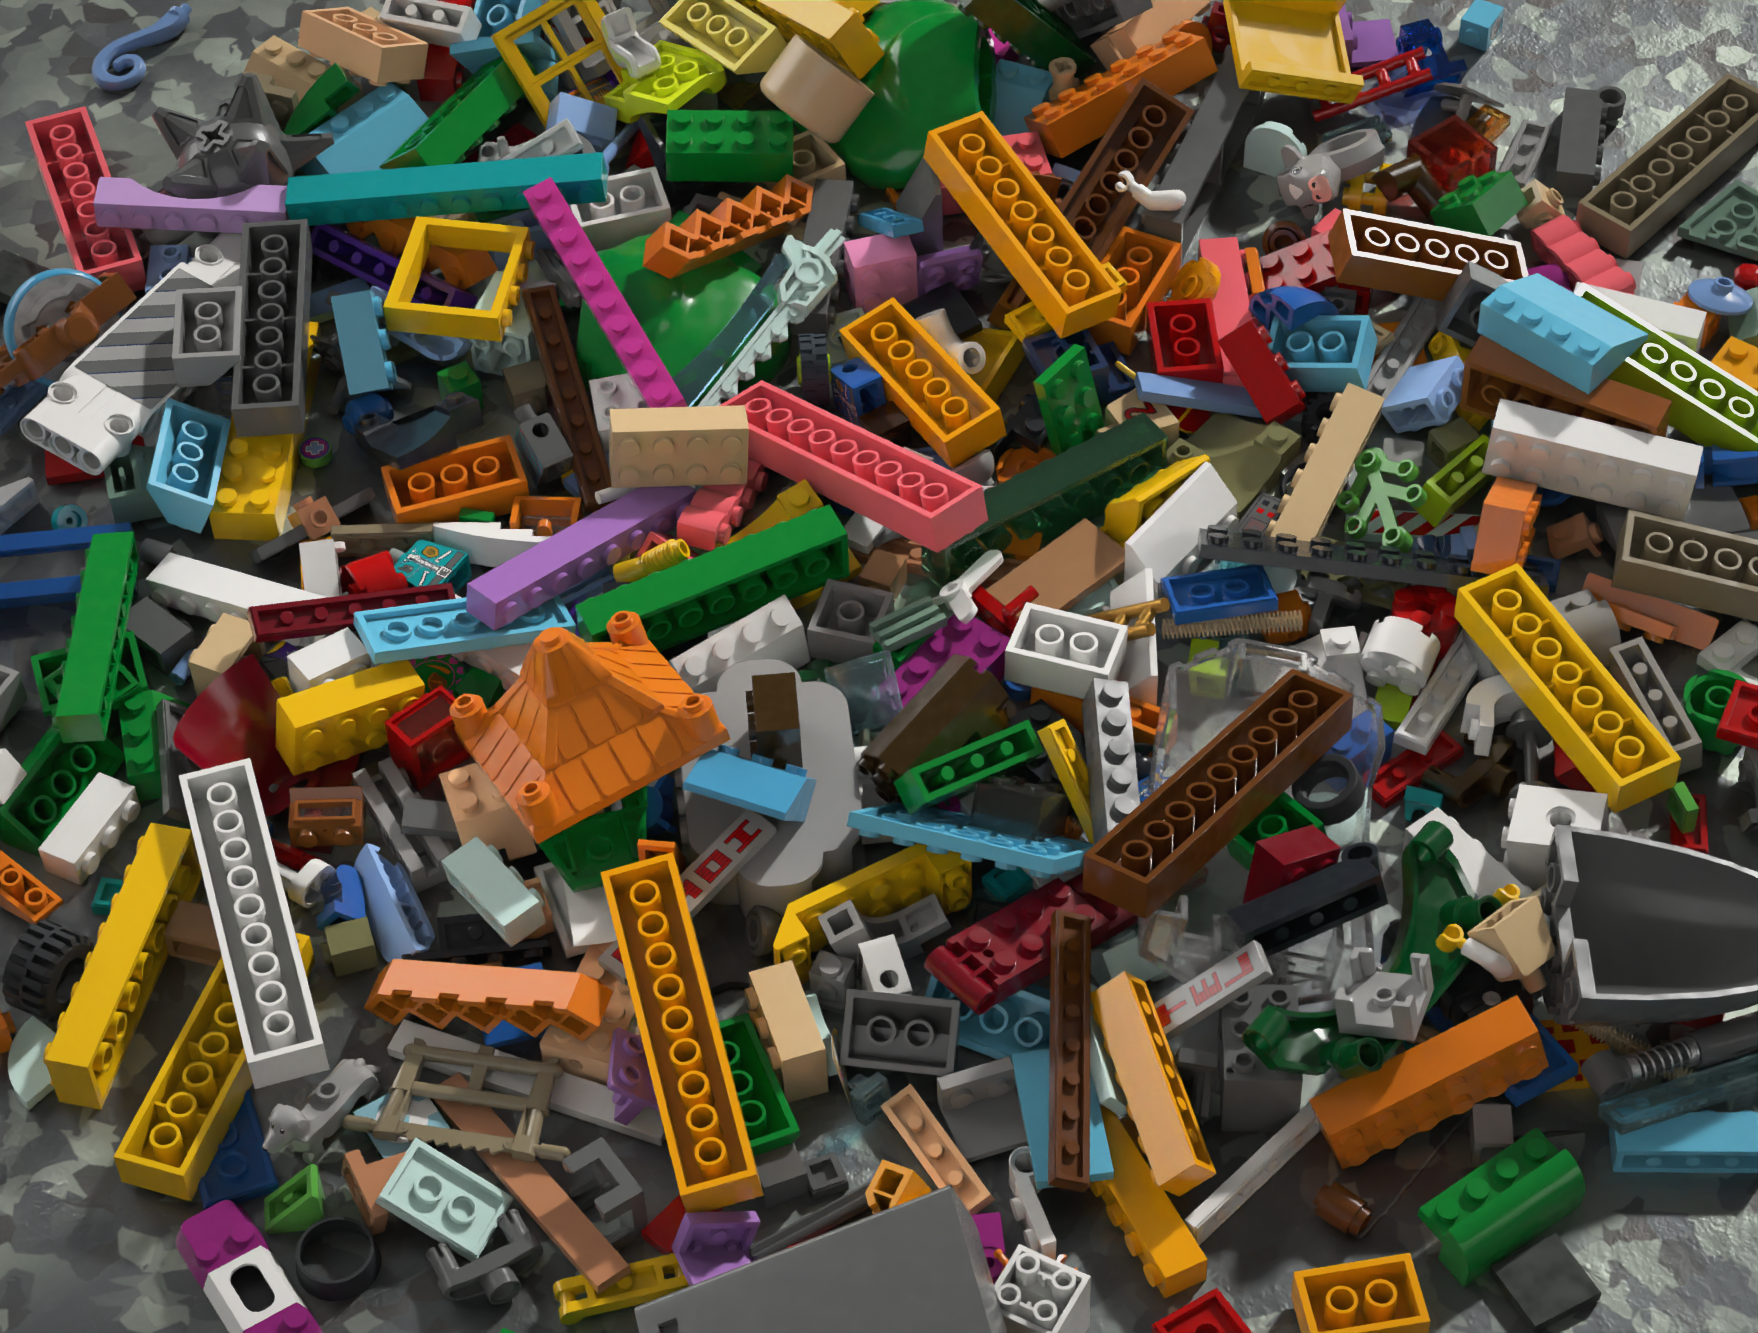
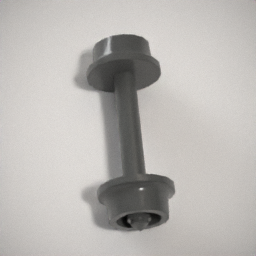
M1529 708L1520 709L1511 716L1510 724L1506 728L1505 736L1516 741L1517 748L1523 750L1525 782L1520 784L1553 788L1551 785L1539 781L1538 749L1548 745L1553 737ZM1520 784L1510 790L1509 802L1511 798H1517Z

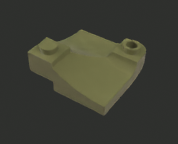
M1216 412L1186 441L1179 438L1168 448L1166 452V467L1171 466L1177 461L1204 454L1209 456V463L1238 502L1237 518L1240 521L1261 492L1268 494L1279 483L1280 473L1300 454L1301 435L1276 421H1273L1270 425H1262L1242 420L1228 413Z

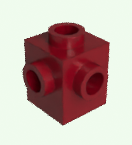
M1214 1L1210 16L1204 15L1202 24L1208 28L1212 37V51L1224 53L1226 46L1231 45L1223 3Z

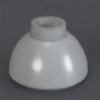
M981 450L952 468L951 471L982 486L992 485L994 483L991 478L994 471V458L991 450Z

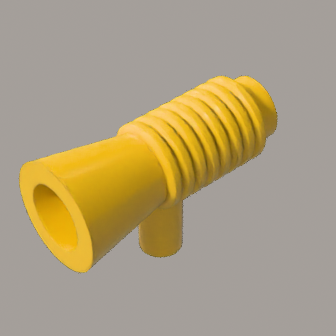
M670 539L643 553L641 557L614 564V578L616 582H635L653 572H660L678 565L690 556L689 547L683 539Z

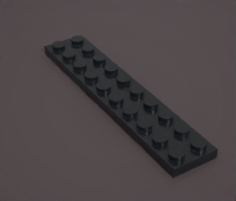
M1208 525L1207 529L1199 528V558L1459 589L1490 575L1470 571L1472 561H1469L1467 556L1459 554H1449L1448 558L1434 557L1435 554L1433 552L1425 550H1414L1413 554L1400 553L1399 548L1392 546H1380L1379 550L1367 549L1365 544L1359 542H1345V546L1331 544V540L1313 537L1309 542L1297 540V536L1286 533H1278L1276 537L1262 536L1263 533L1261 531L1253 529H1243L1242 533L1228 532L1227 527L1220 525ZM1524 563L1522 569L1541 592L1548 597L1549 585L1543 571L1539 570L1537 565Z

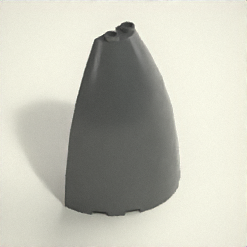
M1555 825L1545 865L1548 867L1547 887L1541 888L1540 895L1543 913L1550 919V935L1555 948L1554 956L1540 966V970L1547 982V985L1541 990L1547 1012L1554 1014L1555 1023L1573 1026H1629L1693 1021L1746 1009L1758 1004V872L1685 847L1614 832L1568 825Z

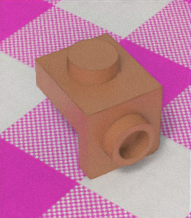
M311 496L293 505L296 512L287 516L293 528L302 524L312 541L330 532L331 526L340 525V521L326 496L316 501H313Z
M1584 512L1546 527L1550 552L1555 559H1561L1586 548L1591 551L1595 558L1602 555L1600 542L1604 541L1602 531L1596 522L1591 523Z

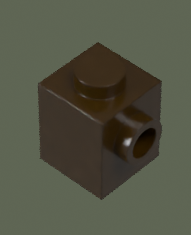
M893 401L885 403L858 417L859 427L900 447L911 443L910 421Z

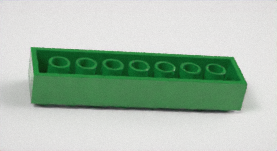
M830 504L819 509H812L806 514L789 521L779 522L771 528L756 534H749L731 544L716 547L708 553L693 559H686L678 565L660 572H653L645 578L630 584L620 585L616 589L597 597L586 599L582 603L575 605L579 636L585 642L612 643L606 629L608 621L619 611H630L639 615L648 640L656 647L658 652L664 651L739 621L784 594L788 600H791L825 586L827 579L838 581L850 576L848 533Z

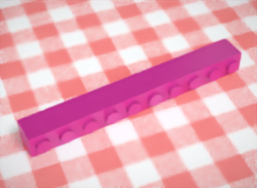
M552 177L524 191L523 194L536 220L648 408L688 407L684 397Z

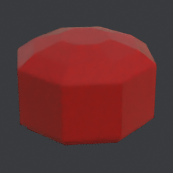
M1743 263L1735 268L1734 284L1745 291L1758 287V265Z

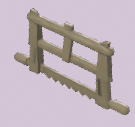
M414 1037V1044H407L403 1048V1054L406 1057L392 1086L388 1089L391 1095L378 1121L373 1118L347 1115L342 1121L345 1129L366 1133L372 1132V1136L379 1140L397 1141L398 1137H406L409 1143H411L416 1137L426 1144L434 1142L436 1147L448 1144L450 1149L462 1146L464 1151L475 1148L477 1153L489 1150L491 1155L506 1152L511 1153L513 1159L534 1162L536 1156H539L541 1159L562 1162V1159L571 1155V1151L564 1146L544 1143L538 1145L543 1120L550 1116L549 1106L555 1079L561 1078L564 1073L563 1068L559 1065L560 1058H549L544 1062L495 1056V1049L491 1046L480 1045L478 1053L430 1047L427 1046L424 1040ZM425 1061L473 1067L468 1087L460 1088L419 1082ZM488 1070L536 1076L529 1097L482 1091ZM413 1096L464 1103V1105H481L523 1112L515 1138L404 1122Z

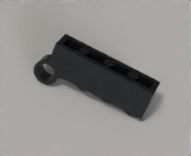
M1368 842L1352 844L1342 852L1341 862L1227 911L1234 941L1241 949L1255 940L1261 944L1267 958L1387 905L1388 900L1381 876L1382 864L1378 848Z

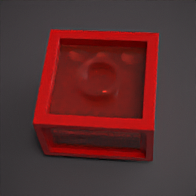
M442 685L429 693H425L419 700L404 710L396 712L390 719L384 722L391 758L398 769L402 767L405 769L411 784L418 791L439 778L438 774L448 772L471 756L458 739L454 730L456 726L449 712L450 706L456 698Z

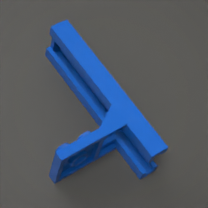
M127 522L0 535V558L83 550L90 548L93 534L134 532L131 523ZM80 575L0 583V609L76 601V593L81 592ZM137 577L133 595H138Z

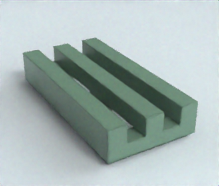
M927 595L869 623V632L888 654L947 626V617L944 613L940 614V608L936 604L933 605L932 598ZM932 617L931 619H929V620H927V621H925V622H923V623H921V624H919V625H917V626L914 627L915 624H918V623H920V622H922V621H924V620H926V619ZM902 631V633H900V634H898V635H896V636H894V637H892V638H890V639H888V640L886 639V638H888V637H890V636H893V635H895V634H897V633H899V632Z

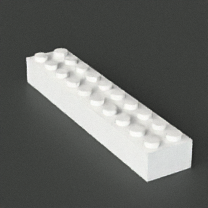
M247 758L179 775L254 1088L258 1089L330 1070L251 759Z

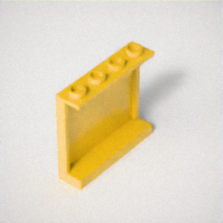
M1223 0L1239 88L1351 104L1364 87L1362 75L1351 74L1339 17V11L1347 0Z

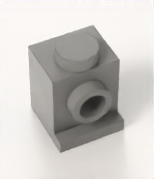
M819 951L809 972L810 990L817 995L820 1008L843 1015L847 989H855L856 987L855 960L826 951Z

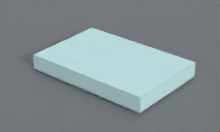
M415 1137L375 1203L438 1242L447 1243L451 1250L472 1262L480 1256L498 1226L496 1223L497 1218L507 1211L514 1197Z

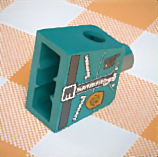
M422 539L418 540L407 553L396 548H392L389 551L396 573L402 572L404 574L408 588L452 583L454 593L457 594L472 577L469 554L457 549Z

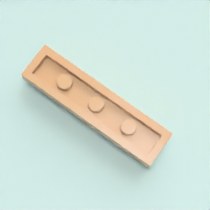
M911 1084L880 1106L939 1189L951 1185L971 1215L977 1214L995 1201Z

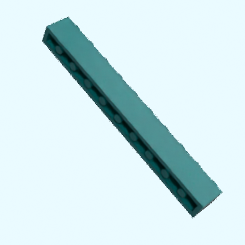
M603 152L288 177L285 206L290 220L307 219L308 226L412 218L416 216L424 217L530 208L523 192L552 177L568 205L607 202L608 172Z

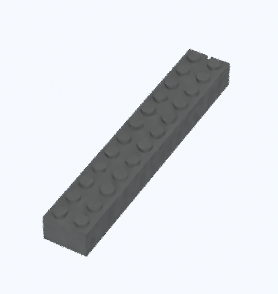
M1227 45L1225 48L1222 65L1217 64L1218 71L1213 75L1212 84L1206 85L1203 102L1196 105L1193 122L1186 125L1182 143L1176 144L1171 165L1166 164L1161 185L1156 184L1153 190H1181L1186 195V202H1184V205L1179 210L1151 211L1144 207L1141 215V224L1145 225L1143 232L1182 244L1181 266L1268 93L1239 88L1231 45Z

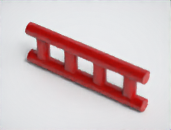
M1416 48L1352 72L1351 74L1362 75L1363 81L1377 77L1379 86L1365 92L1360 91L1351 104L1318 100L1321 108L1312 111L1315 122H1320L1433 80L1430 68L1420 70L1417 62L1426 58L1423 48ZM1406 66L1409 75L1391 82L1388 72Z

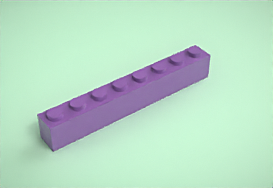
M689 486L639 487L467 583L466 611L496 631L560 593H564L567 589L581 581L590 578L609 565L616 563L630 553L639 550L650 531L666 534L676 528L682 511L686 506L690 505L696 491Z

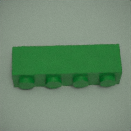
M1026 720L914 767L897 779L894 785L909 815L1026 766L1044 753V750L1029 720Z

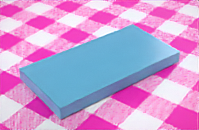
M1050 1048L1011 1054L1014 1078L1037 1189L1054 1187L1048 1185ZM1090 1071V1182L1114 1179V1170L1100 1104Z

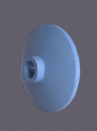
M1726 277L1698 279L1693 281L1688 288L1689 298L1699 307L1712 313L1738 316L1749 312L1753 305V300L1749 293Z

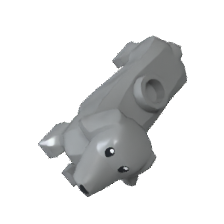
M358 1058L357 1060L343 1059L297 1108L280 1103L273 1108L271 1116L268 1117L270 1128L262 1146L263 1150L272 1154L286 1146L285 1149L293 1155L297 1152H303V1161L308 1164H315L325 1153L324 1146L322 1145L323 1139L332 1136L340 1128L343 1118L349 1114L358 1098L365 1095V1101L371 1103L383 1091V1086L375 1077V1075L381 1073V1067L366 1065L363 1058Z

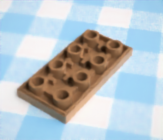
M1084 518L991 585L986 591L999 603L1006 606L1031 585L1039 593V597L1031 602L1032 604L1068 611L1124 570L1125 549ZM1020 611V612L1017 614V618H1018V619H1019V617H1020L1022 611Z

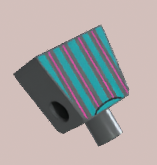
M525 404L517 408L513 412L519 423L515 435V443L536 488H540L560 479L561 475L568 472L573 454L549 413L537 416L532 404Z

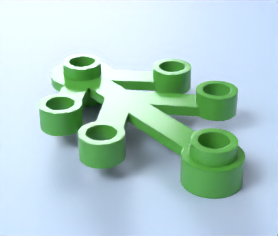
M1368 448L1356 459L1355 470L1358 474L1350 490L1342 492L1336 501L1337 506L1345 514L1354 513L1360 506L1359 498L1370 482L1371 490L1358 515L1350 517L1346 521L1344 529L1353 539L1364 537L1368 531V523L1378 507L1385 529L1382 534L1383 546L1396 547L1400 549V553H1407L1412 547L1413 538L1405 528L1399 526L1390 498L1407 502L1411 507L1418 508L1426 502L1427 493L1418 484H1412L1406 488L1386 483L1383 475L1399 476L1403 482H1412L1417 478L1419 468L1410 459H1404L1400 462L1387 460L1386 454L1380 448Z

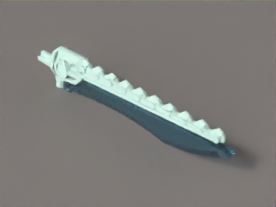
M831 228L815 247L806 245L800 240H795L792 235L786 237L781 249L783 254H776L769 268L723 330L695 359L672 378L688 407L693 406L773 306L775 301L774 286L782 277L786 268L788 272L780 282L776 293L778 306L697 407L719 406L722 399L729 400L738 395V381L745 380L747 382L755 377V361H762L763 363L771 359V343L778 342L780 344L787 341L788 324L795 323L797 325L804 322L805 318L836 285L838 276L830 263V258L846 241L841 236L842 232L840 230H833Z

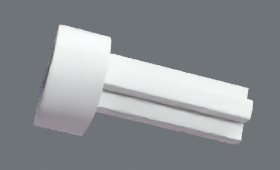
M317 858L310 860L298 873L277 862L283 888L288 892V897L305 908L314 906L323 897L320 885L335 870L333 866Z

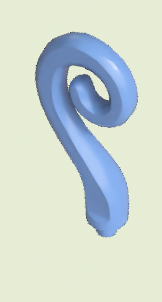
M182 3L180 7L172 6L155 24L123 36L105 46L97 54L92 64V76L96 84L102 89L109 91H122L137 85L146 74L145 62L138 55L125 53L165 43L177 37L190 23L189 14L192 11L191 7L186 3ZM112 62L113 68L117 72L129 67L133 68L129 73L122 76L111 75L107 72Z

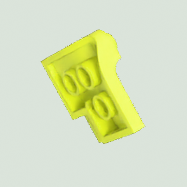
M660 40L653 45L656 47L661 58L660 69L635 79L629 76L627 68H623L621 70L623 82L603 98L606 106L618 109L616 120L632 124L638 121L640 116L645 113L667 114V110H678L701 91L715 94L726 85L727 77L723 65L700 50Z

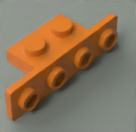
M1588 573L1582 591L1588 589L1598 602L1602 600L1608 602L1619 629L1630 632L1632 626L1645 631L1643 634L1644 638L1663 644L1666 638L1704 650L1712 643L1720 622L1719 619L1668 600L1611 587L1612 580L1594 573Z

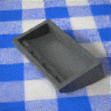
M1713 484L1704 485V489L1693 488L1684 521L1680 522L1730 534L1751 532L1745 512L1731 486L1713 487ZM1596 502V523L1599 525L1604 538L1616 552L1619 533L1628 510L1632 509L1605 502Z

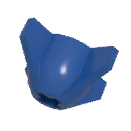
M667 774L659 778L654 787L647 786L646 837L657 836L667 830L675 834L678 830L672 824L674 820L672 795L675 779Z

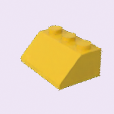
M1204 454L1177 461L1166 469L1159 470L1153 477L1142 484L1135 485L1131 491L1118 499L1115 498L1110 501L1105 509L1104 526L1108 529L1107 534L1118 542L1122 540L1126 542L1205 461L1210 462V457Z

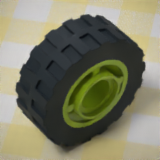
M825 333L798 334L799 356H796V364L802 400L815 406L829 405L831 364L830 355L827 354Z

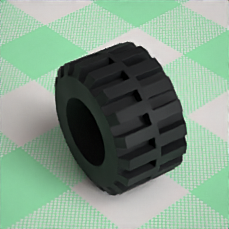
M41 920L36 925L30 926L26 933H23L19 938L5 966L2 993L5 996L4 1000L6 1003L50 1023L58 1020L60 1014L66 1012L70 1004L74 983L79 982L83 975L87 954L94 950V945L90 942L91 939L50 920Z

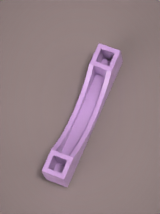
M99 177L93 202L98 227L242 233L243 223L290 220L285 206L287 186L256 185L245 191L218 198L186 199L154 192L131 178Z

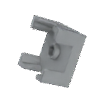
M1354 947L1350 956L1352 986L1348 995L1345 994L1344 988L1338 987L1334 997L1339 1033L1415 1041L1434 990L1429 954L1412 953L1410 955L1412 975L1376 971L1373 950L1371 948Z

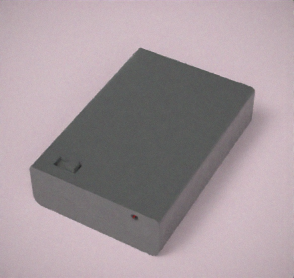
M951 1185L634 1308L639 1333H1007L977 1226Z

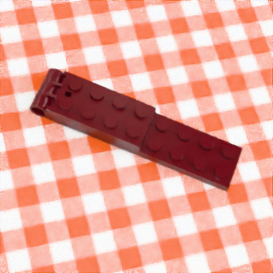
M1201 868L1156 911L1206 883L1209 872ZM1083 872L1066 882L1057 877L947 939V947L939 946L933 950L927 957L924 968L977 1015H983L996 1004L1050 974L1051 914L1055 909L1091 916V949L1144 918L1084 891Z

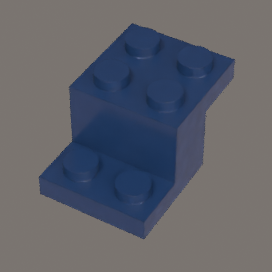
M1087 328L1060 339L1055 331L1023 339V350L1038 377L1072 345L1084 346L1100 405L1115 401L1136 388L1134 380L1115 366V362L1119 361L1128 367L1114 341L1097 346Z

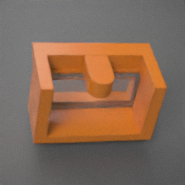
M514 496L509 521L510 529H533V536H553L583 519L582 498Z

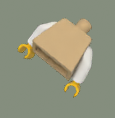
M1507 884L1503 889L1498 888L1492 896L1500 901L1502 907L1467 932L1468 939L1463 938L1464 932L1457 924L1448 925L1443 934H1440L1436 939V946L1441 951L1450 953L1458 947L1461 949L1462 955L1481 965L1493 974L1499 982L1520 979L1523 988L1529 994L1537 992L1547 985L1540 966L1555 954V948L1550 935V919L1543 913L1538 897L1531 896L1520 899V889L1515 884Z

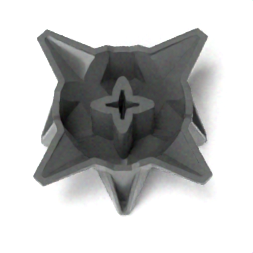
M252 73L242 75L232 100L226 99L221 101L215 117L207 121L160 106L151 115L177 159L176 171H172L165 176L162 183L163 188L157 193L177 198L211 199L236 194L256 185L284 186L288 181V177H293L297 169L335 143L332 133L284 134L278 125L257 75Z

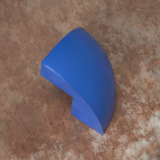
M1298 286L1273 287L1259 292L1253 296L1248 308L1267 330L1271 329L1274 315L1290 331L1318 315H1340L1337 307L1326 297L1313 290Z

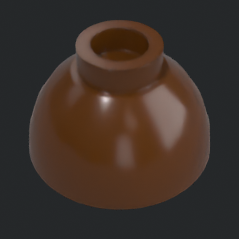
M1289 220L1277 221L1271 224L1264 232L1262 238L1263 250L1267 255L1305 240L1306 235L1304 230L1295 222Z

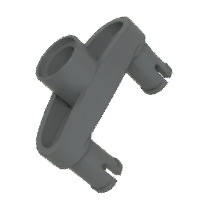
M517 1209L508 1210L512 1218L510 1219L511 1222L505 1212L497 1218L496 1222L509 1244L462 1267H459L447 1243L438 1244L441 1257L434 1246L427 1251L426 1258L439 1278L438 1286L447 1300L460 1301L485 1293L491 1304L499 1305L512 1300L519 1294L521 1283L517 1277L540 1259L543 1247L537 1236L529 1232Z

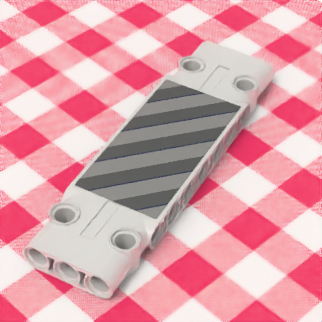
M221 232L211 243L197 247L194 258L188 264L180 262L78 357L64 371L60 381L54 382L49 386L47 397L21 420L20 429L24 436L31 442L86 473L99 475L117 457H124L129 454L132 440L137 435L146 438L161 424L167 398L182 403L198 387H177L172 361L176 290L239 286L242 234Z

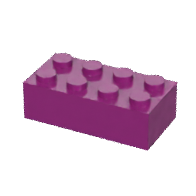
M954 613L947 620V626L938 629L872 694L874 721L886 727L953 654L971 657L977 662V665L974 667L975 670L982 674L987 669L1000 683L1004 678L1005 650L1010 638L975 617L969 623L964 624L958 620Z

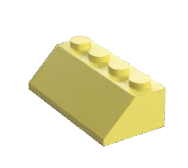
M679 0L658 21L661 26L736 75L768 72L787 46L777 27L735 0Z

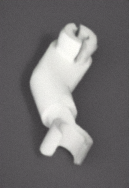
M1125 170L1118 173L1119 176L1125 178L1127 185L1118 182L1115 184V189L1118 192L1128 190L1132 193V197L1148 210L1175 211L1179 210L1184 205V202H1186V195L1181 190L1151 191L1143 184H1137L1129 171Z

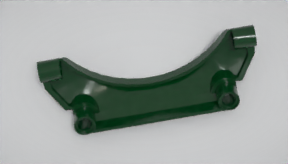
M1434 820L1428 821L1402 853L1403 904L1401 921L1392 952L1381 972L1412 975L1410 955L1412 953L1429 954L1434 990L1425 1014L1471 961V959L1461 954V949L1458 947L1450 953L1441 951L1435 943L1438 936L1443 934L1448 925L1457 924L1464 932L1463 938L1468 939L1467 932L1502 907L1500 901L1491 895L1474 900L1476 895L1458 859L1449 849L1454 841L1453 835L1444 824ZM1267 1005L1242 1034L1246 1047L1269 1070L1319 1076L1325 1074L1333 1066L1346 1079H1354L1378 1071L1404 1041L1339 1033L1336 1009L1321 1012H1295L1272 1005Z

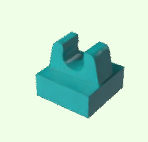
M1407 785L1404 795V817L1406 821L1412 822L1413 814L1418 810L1424 811L1426 815L1437 807L1442 810L1443 794Z

